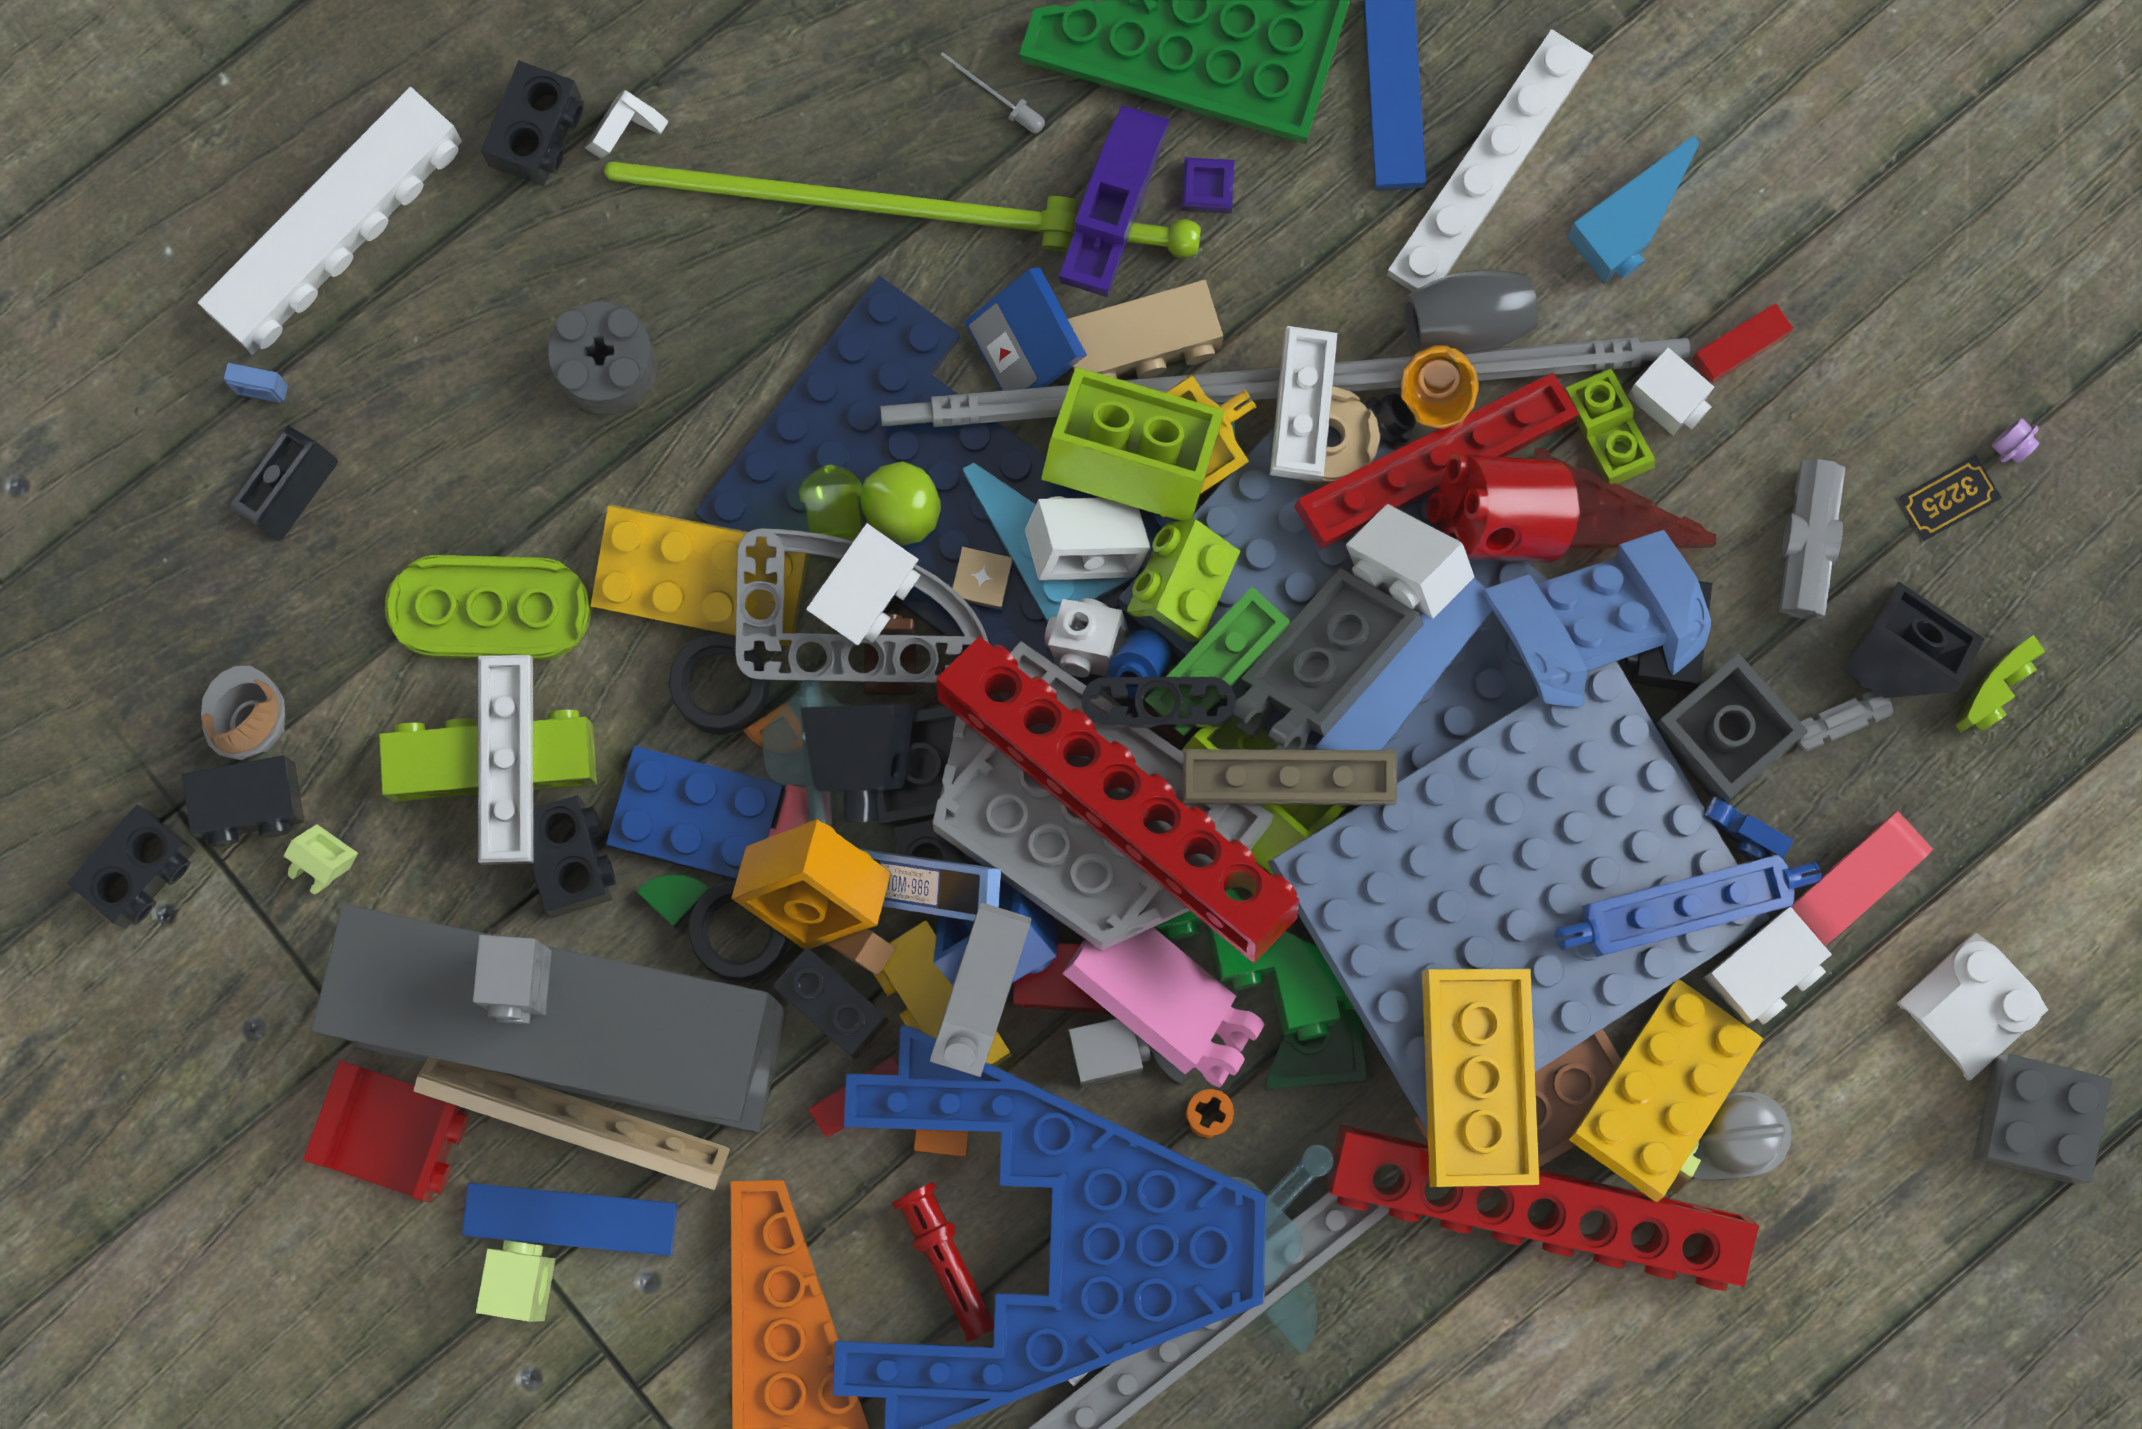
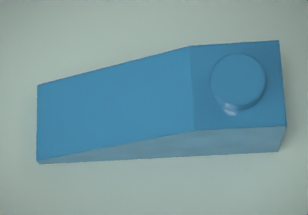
M1694 135L1573 223L1567 238L1603 284L1616 275L1621 280L1626 279L1646 262L1642 256L1646 252L1700 144Z

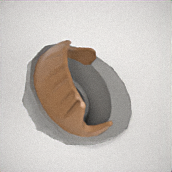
M234 666L220 673L210 683L203 696L201 709L202 728L208 746L222 757L241 760L268 753L285 732L284 698L278 687L267 675L252 666Z

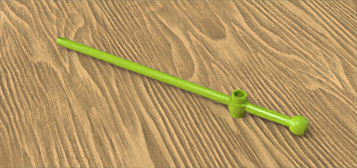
M609 162L604 167L605 176L615 182L1038 231L1043 234L1042 248L1057 252H1068L1075 232V221L1078 215L1076 214L1078 201L1063 196H1049L1046 210L1039 212L623 162ZM1189 219L1177 220L1171 224V227L1133 223L1127 242L1168 247V251L1175 257L1182 259L1191 258L1198 254L1201 227L1195 221Z

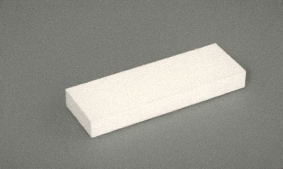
M1287 326L1285 329L1270 475L1314 482H1321L1324 477L1337 333Z

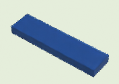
M1363 0L1374 189L1425 188L1426 173L1415 0Z
M468 1183L462 1236L673 1256L678 1203Z

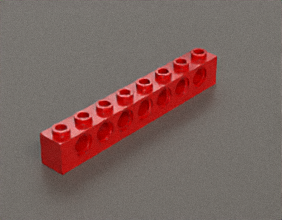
M979 636L936 678L938 700L1254 964L1297 919L1299 898L1296 897L1297 892L1288 880L1277 873L1270 875L1255 863V856L1243 843L1235 839L1230 842L1215 830L1214 822L1203 810L1196 806H1192L1189 809L1175 797L1174 789L1164 778L1155 773L1149 776L1135 764L1134 756L1124 745L1117 741L1109 743L1096 732V726L1085 713L1077 708L1070 711L1058 701L1055 691L1045 680L1038 676L1030 678L1019 669L1017 660L1006 648L999 644L993 647ZM998 691H1006L1013 695L1010 700L1005 702H996L989 698ZM1037 723H1044L1053 728L1048 733L1041 735L1033 734L1027 730L1030 726ZM1077 755L1086 756L1092 760L1090 764L1084 767H1074L1066 761ZM1114 788H1124L1132 795L1124 800H1113L1106 793ZM1153 821H1164L1172 828L1165 833L1157 834L1149 831L1146 825ZM1193 854H1204L1212 862L1204 867H1195L1190 865L1185 859ZM1234 887H1243L1248 889L1253 896L1244 901H1236L1231 899L1226 892Z
M1342 1124L1339 1126L1326 1187L1331 1195L1338 1196L1336 1203L1348 1208L1366 1211L1368 1210L1369 1203L1389 1207L1388 1215L1401 1220L1419 1222L1420 1215L1441 1219L1440 1227L1451 1231L1470 1234L1472 1226L1492 1230L1491 1238L1513 1245H1522L1523 1238L1543 1242L1542 1249L1554 1254L1572 1257L1574 1249L1594 1253L1593 1260L1595 1262L1611 1267L1624 1268L1626 1261L1644 1264V1272L1650 1275L1671 1280L1676 1278L1677 1272L1696 1276V1284L1719 1291H1726L1728 1284L1745 1287L1759 1225L1746 1215L1666 1197L1661 1198L1656 1203L1640 1191L1539 1169V1185L1450 1187L1444 1197L1435 1200L1429 1199L1425 1196V1186L1429 1181L1428 1144ZM1388 1163L1397 1165L1399 1177L1392 1186L1379 1188L1373 1184V1175L1378 1167ZM1487 1187L1500 1188L1501 1200L1494 1209L1489 1211L1477 1209L1476 1200L1483 1189ZM1541 1198L1550 1199L1552 1201L1550 1216L1542 1222L1529 1221L1528 1210L1531 1204ZM1591 1210L1602 1211L1603 1223L1601 1227L1594 1233H1581L1579 1225L1583 1215ZM1641 1222H1653L1654 1234L1652 1238L1643 1245L1632 1244L1631 1233L1634 1227ZM1694 1233L1704 1234L1705 1244L1701 1252L1691 1257L1684 1256L1682 1247L1685 1239Z

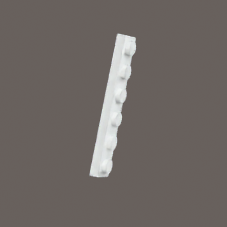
M1550 30L1388 269V277L1414 292L1434 280L1447 276L1591 63L1594 55L1556 31Z

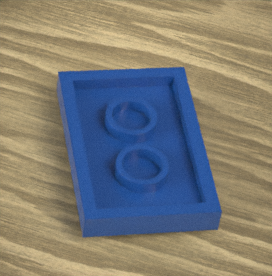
M634 746L606 845L610 848L737 880L746 846L768 838L770 828L773 829L784 786L769 780Z

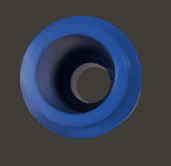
M1152 629L1132 632L1126 637L1110 661L1107 670L1108 677H1163L1171 664V649L1165 639ZM1137 687L1127 688L1129 698L1135 699ZM1154 689L1150 690L1145 695V697H1147Z

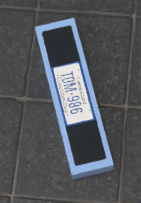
M858 848L867 852L874 861L891 872L883 902L884 907L974 921L980 902L995 907L999 906L1001 869Z

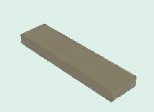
M1183 749V804L1396 805L1397 750Z

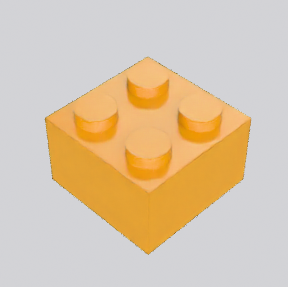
M816 819L746 846L731 899L804 950L807 947L812 949L877 926L891 872L874 861L867 852L858 849L837 834L831 826Z

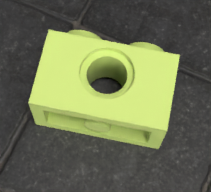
M504 1240L502 1250L487 1248L476 1313L528 1322L545 1321L555 1258L542 1256L544 1246Z

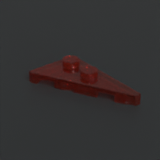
M1535 448L1533 450L1532 459L1562 462L1572 473L1577 488L1580 513L1576 531L1569 548H1619V544L1661 530L1667 533L1677 548H1713L1716 545V534L1705 530L1700 523L1685 516L1681 519L1652 505L1654 501L1616 483L1604 482L1598 474L1583 467L1579 470L1550 456L1551 452L1546 449Z

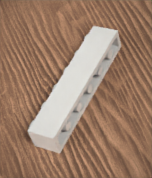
M409 87L198 301V304L251 355L259 348L265 349L272 345L282 333V325L295 311L301 313L306 310L318 295L317 289L330 276L336 277L346 270L353 260L352 253L365 240L371 241L383 232L388 224V217L399 205H407L412 202L421 192L424 185L423 181L436 168L438 170L445 168L455 158L459 149L457 146L462 140L454 125L412 87Z

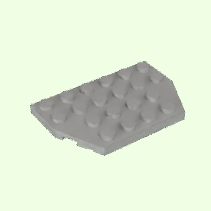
M1020 641L1011 652L1018 662V668L1030 678L1038 676L1045 680L1055 691L1057 700L1070 711L1077 708L1084 713L1082 694L1086 686ZM998 691L989 698L996 702H1005L1010 700L1013 695L1006 691ZM1101 696L1091 700V706L1099 707L1101 716H1111V709L1115 707L1112 703ZM958 716L956 717L949 759L942 779L940 799L937 801L933 819L934 832L982 866L1001 869L1000 879L1101 951L1189 911L1186 906ZM1037 723L1030 726L1027 730L1033 734L1041 735L1048 733L1053 728L1044 723ZM1095 725L1096 732L1109 743L1117 741L1124 745L1134 756L1135 764L1149 776L1155 773L1164 778L1174 789L1175 797L1183 803V752L1148 728H1104ZM1077 755L1071 757L1066 762L1074 767H1084L1090 764L1092 760L1086 756ZM1114 788L1106 793L1113 800H1124L1132 795L1124 788ZM1185 804L1189 809L1192 806H1196L1203 810L1214 822L1217 832L1230 842L1233 839L1240 841L1249 850L1252 849L1272 824L1273 814L1260 805ZM1153 821L1146 825L1149 831L1157 834L1165 833L1172 828L1164 821ZM1193 854L1185 859L1190 865L1195 867H1204L1212 862L1204 854Z

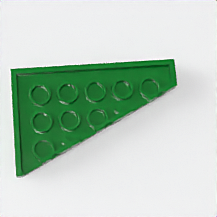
M1083 0L1077 1L1068 7L1052 5L1034 8L1019 53V61L1306 145L1351 0H1105L1098 2Z

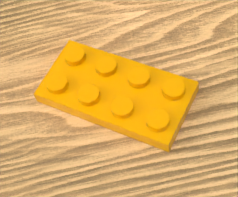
M610 505L607 508L590 606L736 636L737 551L739 542L749 532ZM757 538L755 547H747V557H752L756 560V575L746 572L745 584L755 581L777 584V573L766 575V561L768 558L776 557L777 553L776 548L768 547L766 538ZM785 552L784 633H795L809 554ZM758 589L748 595L745 606L746 611L751 617L761 620L772 615L776 603L772 593L767 590ZM791 640L780 641V645L789 647L792 644Z
M1429 969L1422 971L1430 1187L1539 1185L1531 969Z
M1676 980L1669 986L1569 1140L1657 1203L1670 1188L1764 1038L1682 980Z

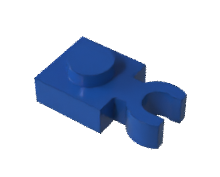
M1714 797L1712 801L1710 800L1705 808L1706 812L1704 815L1711 819L1716 829L1731 835L1730 839L1740 844L1737 850L1752 861L1780 855L1783 859L1794 841L1749 814L1743 815L1717 797Z

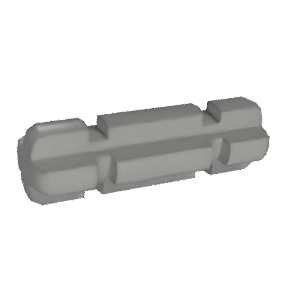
M1871 691L1862 695V701L1860 702L1854 698L1817 714L1818 720L1813 721L1812 717L1800 721L1808 732L1797 741V744L1803 751H1810L1824 745L1823 739L1827 737L1831 742L1868 726L1867 720L1872 719L1874 723L1885 719L1893 714L1891 700Z

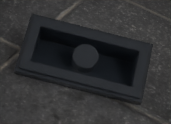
M288 425L232 501L229 508L274 539L281 541L336 467L338 460L319 443Z

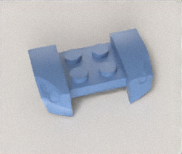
M1664 530L1619 544L1616 558L1538 584L1528 574L1484 589L1486 600L1520 653L1538 693L1545 703L1583 707V695L1588 670L1663 645L1668 669L1675 675L1705 648L1711 627V618L1698 579Z

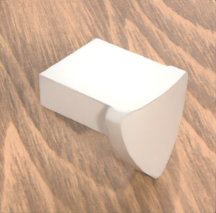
M623 90L615 98L584 148L602 159L611 152L630 120L658 134L662 133L668 121L655 109L628 91Z

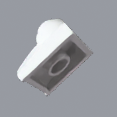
M1978 933L1971 934L1897 1002V1005L1901 1009L1906 1010L1957 1064L1968 1081L1973 1079L2025 1031L2033 1028L2039 1022L2041 1016L2048 1011L2034 986L1996 946Z

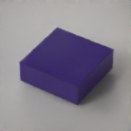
M1184 157L1182 211L1232 213L1235 160Z

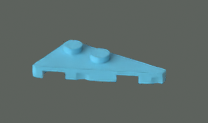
M975 463L963 468L965 478L1007 553L1012 557L1017 571L1047 623L1051 616L1057 617L1062 599L1078 602L1084 598L1100 600L1136 579L1135 577L1038 580L1025 533V528L1036 504Z

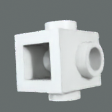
M1089 598L1081 599L1079 602L1062 599L1057 617L1051 616L1047 623L1045 645L1050 648L1056 666L1068 674L1076 677H1087L1090 673L1108 677L1109 663L1130 632L1122 610L1109 608L1104 603Z

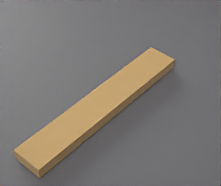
M428 1057L417 1076L414 1092L715 1190L730 1151L726 1146L501 1072Z

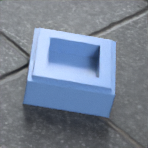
M232 363L227 364L224 381L237 395L277 403L284 402L288 384L277 372Z

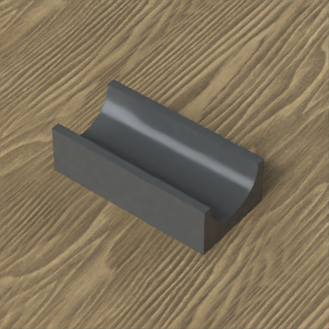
M342 904L311 1032L353 1041L352 1047L420 1062H426L428 1057L501 1072L553 1090L761 1133L787 1016V1010L768 992L548 947L552 952L546 1016L531 1015L530 1024L497 1022V1018L487 1017L488 1010L473 1003L479 935H495Z

